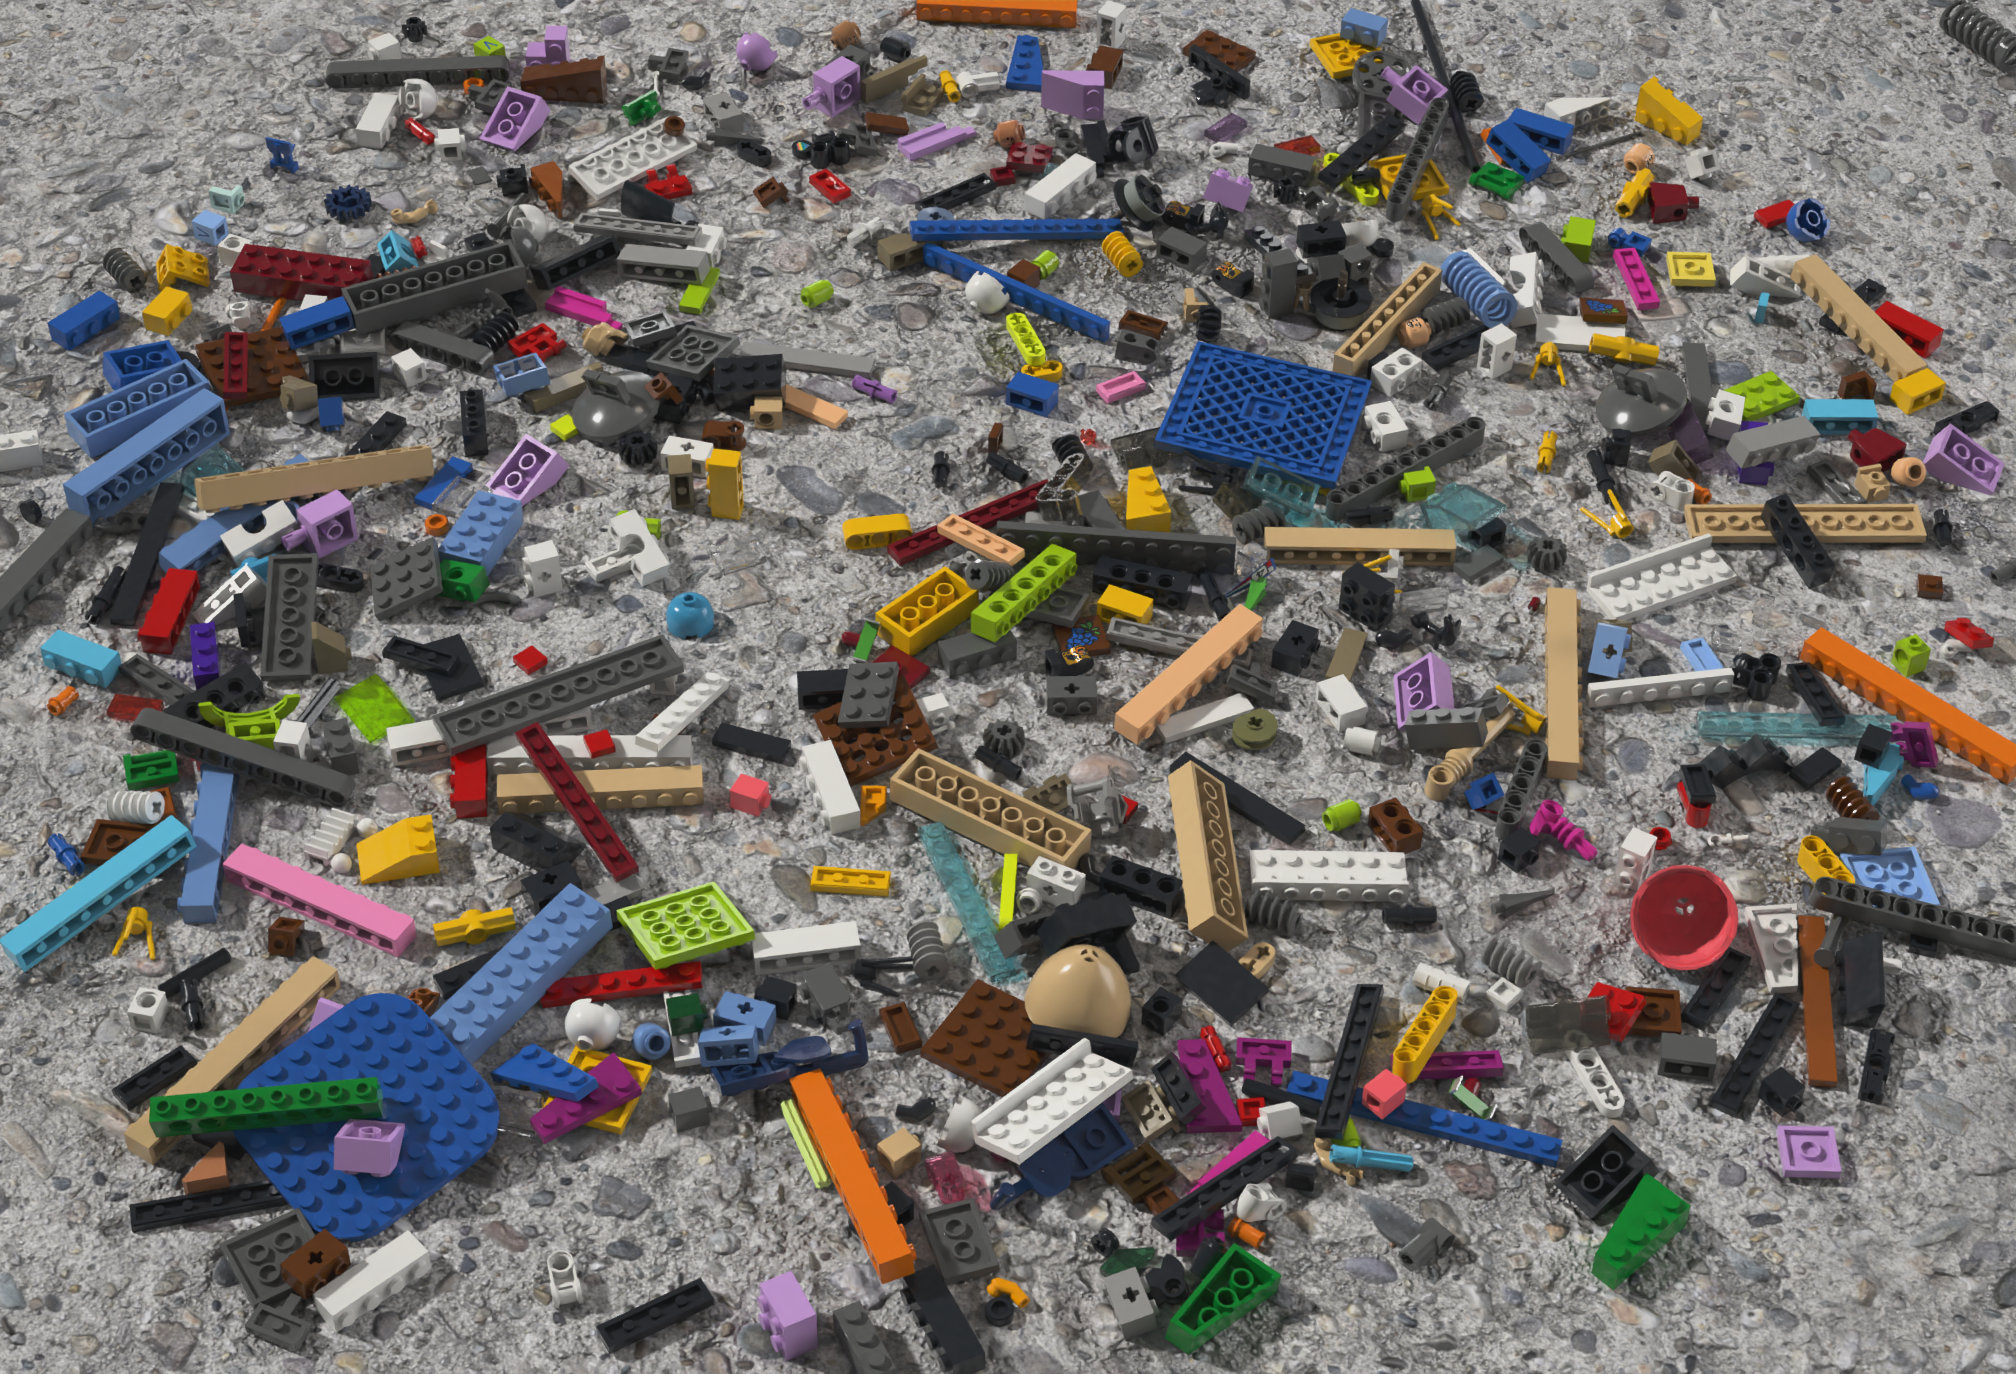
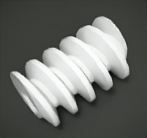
M121 790L118 793L110 794L106 802V813L108 818L113 821L154 824L161 819L165 809L164 798L161 793L156 791L135 792L132 790Z

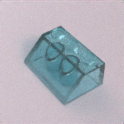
M1259 456L1255 458L1248 470L1241 489L1268 502H1274L1280 508L1303 519L1309 518L1320 488L1319 485Z

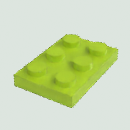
M1772 371L1723 390L1745 397L1742 421L1758 420L1799 403L1800 398L1792 388Z

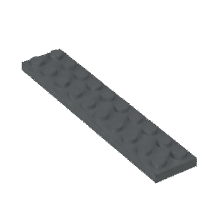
M997 521V536L1024 549L1025 557L1021 560L1031 562L1053 543L1075 552L1077 565H1097L1099 557L1105 556L1173 571L1197 573L1200 568L1208 567L1212 573L1234 575L1237 537Z
M662 634L433 715L432 720L451 755L513 734L533 723L538 722L541 724L683 673L684 665Z

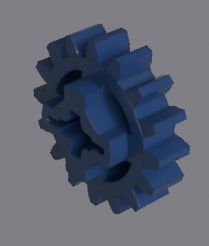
M347 185L346 188L339 186V190L332 189V194L327 193L326 199H324L326 213L330 214L331 218L337 216L338 220L343 218L349 221L352 217L357 220V216L364 217L365 212H370V207H372L370 192H366V188L359 189V185L355 187Z

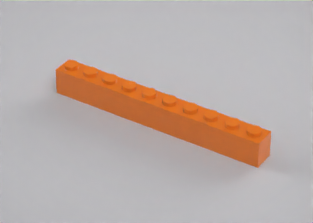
M1822 627L1804 641L1801 660L1810 662L1814 668L1903 722H1929L1934 741L2006 785L2016 777V744Z
M819 1068L789 1078L793 1100H795L806 1127L881 1283L885 1284L915 1273L913 1261L917 1260L914 1246L912 1243H906L907 1235L902 1223L897 1224L898 1217L893 1205L888 1206L886 1190L884 1186H878L877 1172L874 1167L869 1168L870 1161L865 1148L861 1150L859 1148L861 1146L859 1136L856 1130L851 1131L852 1125L848 1113H842L843 1106L839 1095H833L834 1087L830 1077L825 1078Z

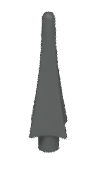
M715 127V132H707L706 140L714 141V147L737 144L742 140H750L755 143L764 142L762 138L747 136Z
M1551 889L1531 893L1499 894V902L1491 904V911L1493 914L1502 912L1506 919L1525 907L1554 895L1555 891Z

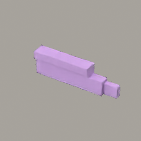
M941 122L899 138L898 150L912 161L976 136V131L971 126L961 129L959 126L947 129L946 125Z

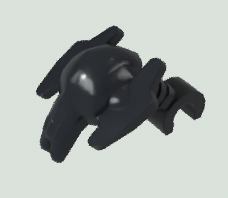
M1217 202L1210 214L1209 223L1195 227L1186 223L1185 227L1188 230L1186 233L1194 236L1211 230L1217 233L1216 239L1218 240L1228 226V214L1225 207L1220 202Z
M1425 611L1410 617V621L1415 628H1423L1434 635L1429 643L1434 650L1438 649L1439 644L1446 647L1452 646L1457 640L1462 621L1459 619L1454 624L1451 614H1448V617H1444V626L1440 628L1429 621Z

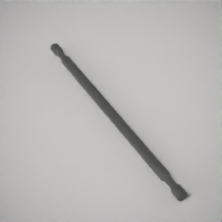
M1637 131L1636 133L1588 146L1562 156L1559 155L1556 156V160L1632 138L1633 136L1641 135L1642 132Z

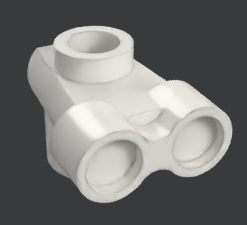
M249 301L228 304L225 308L228 318L232 319L234 325L238 329L249 327L251 314L253 313L252 304Z

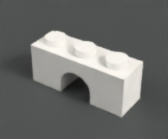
M283 500L262 511L266 526L261 532L255 534L248 533L239 524L220 535L225 548L238 567L248 557H258L263 553L272 551L277 545L282 543V536L299 529L296 519Z
M636 509L611 518L608 532L618 549L631 546L641 551L632 556L630 568L641 587L667 577L670 566L669 558L666 553L661 552L655 535L650 534L644 517L639 516Z

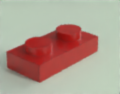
M828 169L809 176V183L833 203L851 196V189Z
M1957 618L1956 620L1945 622L1944 630L1969 648L1993 647L1994 638L1987 634L1984 629L1971 623V620Z

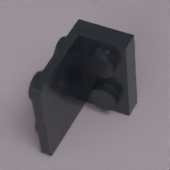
M243 592L233 594L241 648L262 645L265 607L251 609L250 602L244 601Z

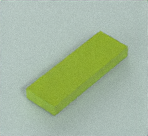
M710 267V271L702 285L689 284L679 303V311L701 314L720 276V269Z

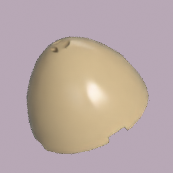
M1092 945L1070 946L1047 958L1031 978L1024 997L1028 1017L1033 1024L1117 1038L1124 1032L1131 1016V997L1124 972L1108 953Z

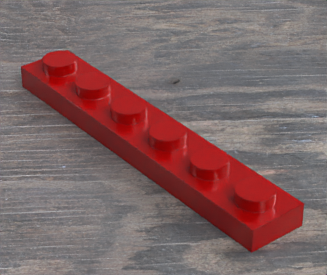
M701 961L673 964L668 968L657 970L654 967L561 978L559 981L556 980L546 990L547 993L541 998V1004L543 1008L572 1005V1003L580 999H592L591 1002L661 994L664 991L677 992L703 988Z

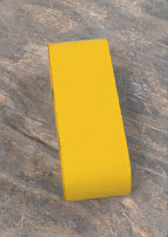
M905 514L852 518L845 521L842 525L845 545L851 550L887 547L891 543L913 535L909 517Z
M1809 835L1802 839L1797 862L1814 883L1820 877H1831L1855 884L1854 876L1821 838Z

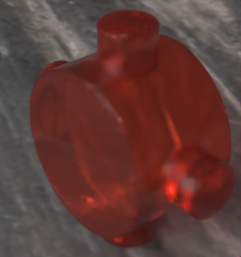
M1081 429V441L1086 445H1095L1097 443L1095 441L1097 438L1096 433L1092 429Z

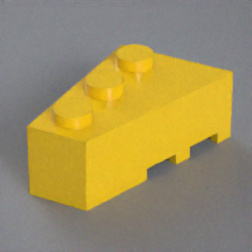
M1652 77L1640 86L1635 121L1677 142L1688 145L1700 135L1703 117L1684 101L1681 103L1673 96L1674 92L1672 90H1666L1658 83V78Z
M1152 467L1129 470L1126 512L1127 530L1170 532L1171 510Z

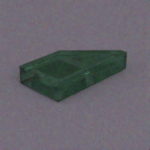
M1153 1247L1118 1249L1100 1267V1274L1108 1277L1136 1267L1137 1272H1139L1138 1270L1143 1268L1155 1256V1249Z

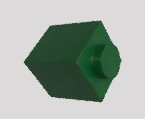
M698 993L666 998L667 1014L672 1036L700 1032L704 1028L703 1020L708 1019L706 1003L700 1004Z

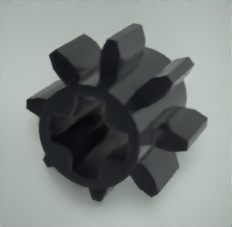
M410 17L406 20V24L402 25L404 38H408L410 42H420L423 40V35H428L425 21H421L418 17Z
M1281 178L1279 183H1274L1273 197L1277 198L1282 204H1289L1293 201V198L1298 199L1299 184L1295 183L1292 178Z

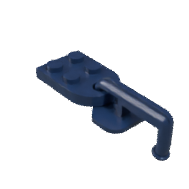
M858 1019L848 1025V1030L853 1034L855 1051L830 1056L832 1054L831 1048L824 1037L809 1036L789 1042L778 1052L758 1054L756 1063L711 1066V1077L722 1096H737L742 1091L750 1089L762 1090L767 1088L768 1085L789 1080V1078L819 1068L823 1075L827 1076L863 1067L869 1059L865 1032L862 1026L863 1021Z
M1102 1102L1020 1165L1017 1164L1025 1177L1013 1185L1003 1182L1000 1185V1189L991 1199L990 1208L992 1210H999L1032 1188L1043 1198H1053L1068 1188L1070 1180L1079 1181L1090 1177L1131 1151L1135 1145Z

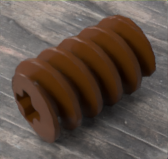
M1840 777L1827 789L1826 799L1837 810L1840 817L1879 820L1880 815L1878 811H1874L1873 805L1869 804L1866 797H1863L1862 791L1858 790L1855 783H1852L1851 777Z

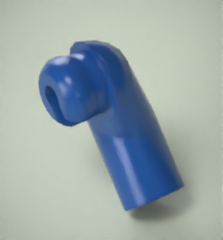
M1910 774L1905 775L1900 781L1915 799H1935L1939 795L1937 786L1932 783H1917Z

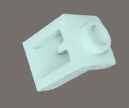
M237 185L232 191L215 186L208 190L211 208L234 214L245 202L243 188L240 185Z

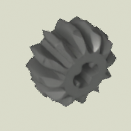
M1543 534L1541 538L1535 536L1527 547V562L1532 564V569L1539 568L1540 572L1543 570H1547L1549 573L1552 570L1559 571L1567 560V545L1563 544L1560 538L1554 539L1553 535L1547 537Z
M1008 718L1005 721L997 719L995 723H989L987 729H984V746L999 755L1004 754L1005 757L1011 760L1013 755H1020L1021 749H1024L1025 732L1023 727H1020L1017 721L1010 723Z

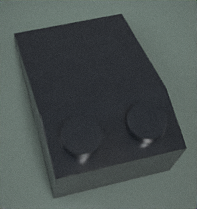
M1612 1125L1553 1184L1593 1221L1629 1199L1646 1172L1654 1178L1659 1173V1170L1641 1149L1618 1128Z

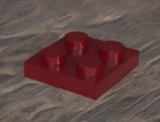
M1024 142L1011 144L1006 160V169L1048 173L1053 155V147H1048L1044 144L1027 145Z

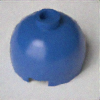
M1813 198L1801 200L1793 205L1786 216V225L1791 236L1801 242H1813L1825 236L1830 229V218H1826V214L1823 211L1826 209L1824 205Z

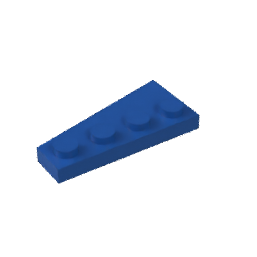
M1018 35L1006 79V89L1041 92L1043 64L1038 37Z
M534 1043L524 1047L515 1056L490 1072L495 1082L501 1083L503 1080L509 1081L511 1086L515 1087L527 1085L530 1086L531 1091L540 1092L547 1090L551 1096L578 1102L599 1087L595 1077Z

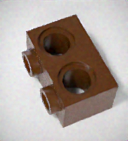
M1396 797L1370 807L1367 825L1389 852H1404V854L1421 848L1424 835L1423 828L1418 822H1415L1407 807L1402 805Z

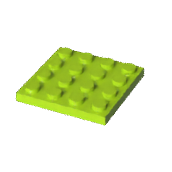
M715 881L616 910L619 922L655 970L668 968L676 963L691 961L699 956L717 953L722 949L740 946L755 940L753 928Z

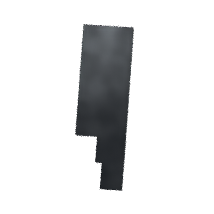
M1100 120L1095 124H1083L1080 126V133L1087 157L1096 162V178H1104L1105 162H1112L1105 151V141L1108 136L1105 121Z

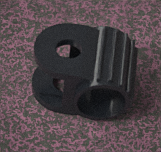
M1146 115L1121 121L1120 126L1113 129L1105 141L1106 154L1115 163H1122L1124 161L1140 163L1154 156L1159 149L1151 122ZM1117 140L1121 142V150L1119 152L1115 147Z

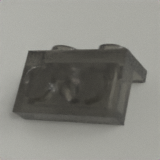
M1222 482L1213 498V503L1233 521L1235 516L1242 515L1244 512H1249L1251 509L1261 506L1262 500L1252 495L1248 491L1249 488L1241 482Z

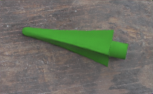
M1259 577L1257 581L1251 579L1245 607L1251 611L1267 595L1265 591L1267 585L1266 578Z

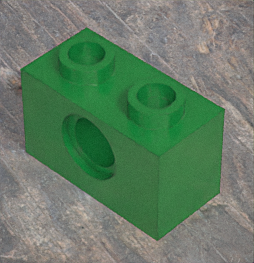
M444 559L440 563L443 592L437 594V596L462 601L468 600L476 603L490 586L484 566Z

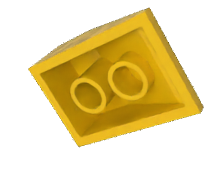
M431 814L405 818L356 844L362 885L440 873Z

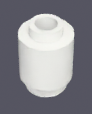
M1354 726L1353 729L1347 728L1343 747L1349 748V751L1373 756L1374 751L1379 752L1382 738L1377 737V731Z

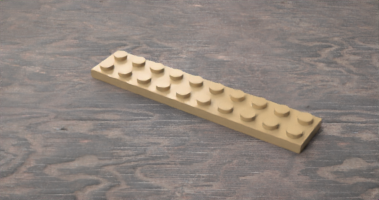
M1685 504L1683 512L1690 539L1710 533L1712 536L1711 543H1777L1760 518L1765 504ZM1794 504L1820 543H1925L1927 534L1918 504Z

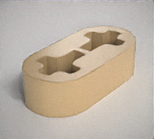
M1257 943L1238 962L1248 971L1253 968L1251 973L1260 979L1274 964L1275 949L1271 944Z

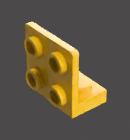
M166 244L156 262L158 290L162 291L166 286H173L177 277L208 287L210 284L208 258L202 254Z

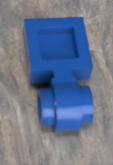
M1622 228L1613 229L1608 235V244L1612 248H1618L1622 245V249L1635 248L1639 257L1645 254L1652 242L1651 238L1634 231L1628 235Z

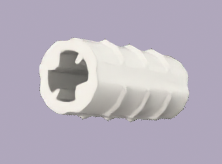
M1422 962L1419 963L1415 971L1412 983L1431 992L1439 986H1450L1457 991V1002L1462 1004L1465 1002L1471 987V981Z

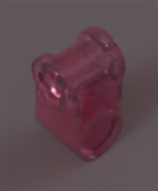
M953 1151L924 1159L927 1175L931 1183H933L940 1201L946 1205L964 1200L963 1174L958 1167Z

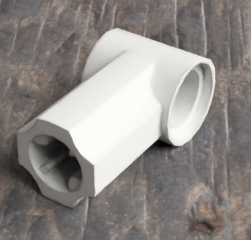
M962 72L956 79L960 92L965 98H973L978 93L1000 89L997 72L973 75L971 72Z

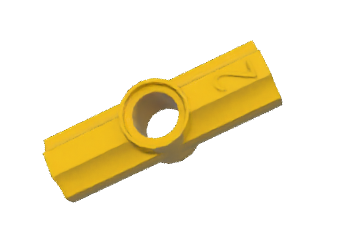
M1644 168L1636 173L1631 182H1626L1622 196L1615 206V211L1618 212L1620 217L1627 218V216H1632L1638 205L1644 204L1648 194L1649 183L1654 182L1655 179L1651 170Z
M1593 333L1589 343V353L1612 357L1613 360L1623 363L1637 362L1655 366L1659 356V346L1636 342L1635 339L1625 336L1611 337Z
M512 907L482 913L478 909H470L464 912L459 919L433 924L438 947L461 941H467L473 945L480 944L486 941L489 935L516 929Z

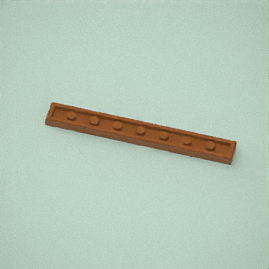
M1798 915L1797 938L1808 1085L1836 1088L1838 1079L1828 967L1819 966L1814 961V953L1820 948L1826 934L1824 917Z

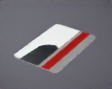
M1493 801L1474 810L1470 808V812L1497 817L1502 803Z

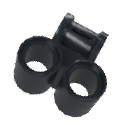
M833 130L820 135L812 134L810 152L811 166L813 168H827L830 162L835 165L849 163L850 149L848 139L843 137L836 138Z
M1747 653L1736 654L1733 659V666L1729 667L1734 672L1733 684L1748 688L1747 695L1752 700H1766L1769 697L1771 685L1777 682L1781 659L1771 653H1765L1759 659Z

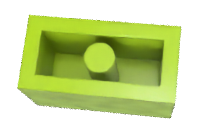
M1570 216L1569 225L1564 224L1561 242L1580 262L1588 263L1596 220Z

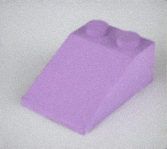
M1042 70L1041 107L1079 119L1103 120L1104 71Z
M507 87L479 139L492 145L516 151L542 127L551 109L542 97Z
M1951 423L1933 437L1923 461L1926 471L1937 479L1987 495L1993 494L2005 465L2004 462Z
M525 434L484 489L492 494L520 500L522 506H524L555 485L567 470L569 464L556 451Z

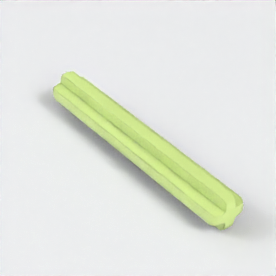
M791 1098L783 1100L781 1102V1111L818 1189L828 1187L830 1185L829 1174L795 1100Z

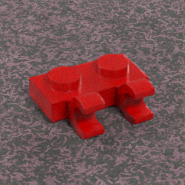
M675 164L666 165L669 174H666L667 179L661 181L658 180L655 169L646 170L648 179H646L647 184H645L646 189L668 200L692 194V187L685 175H678Z

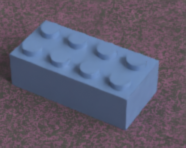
M478 490L438 548L440 563L444 559L484 566L488 576L524 522L521 501Z

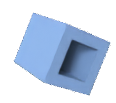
M204 210L192 220L194 236L198 240L216 246L229 235L226 217Z

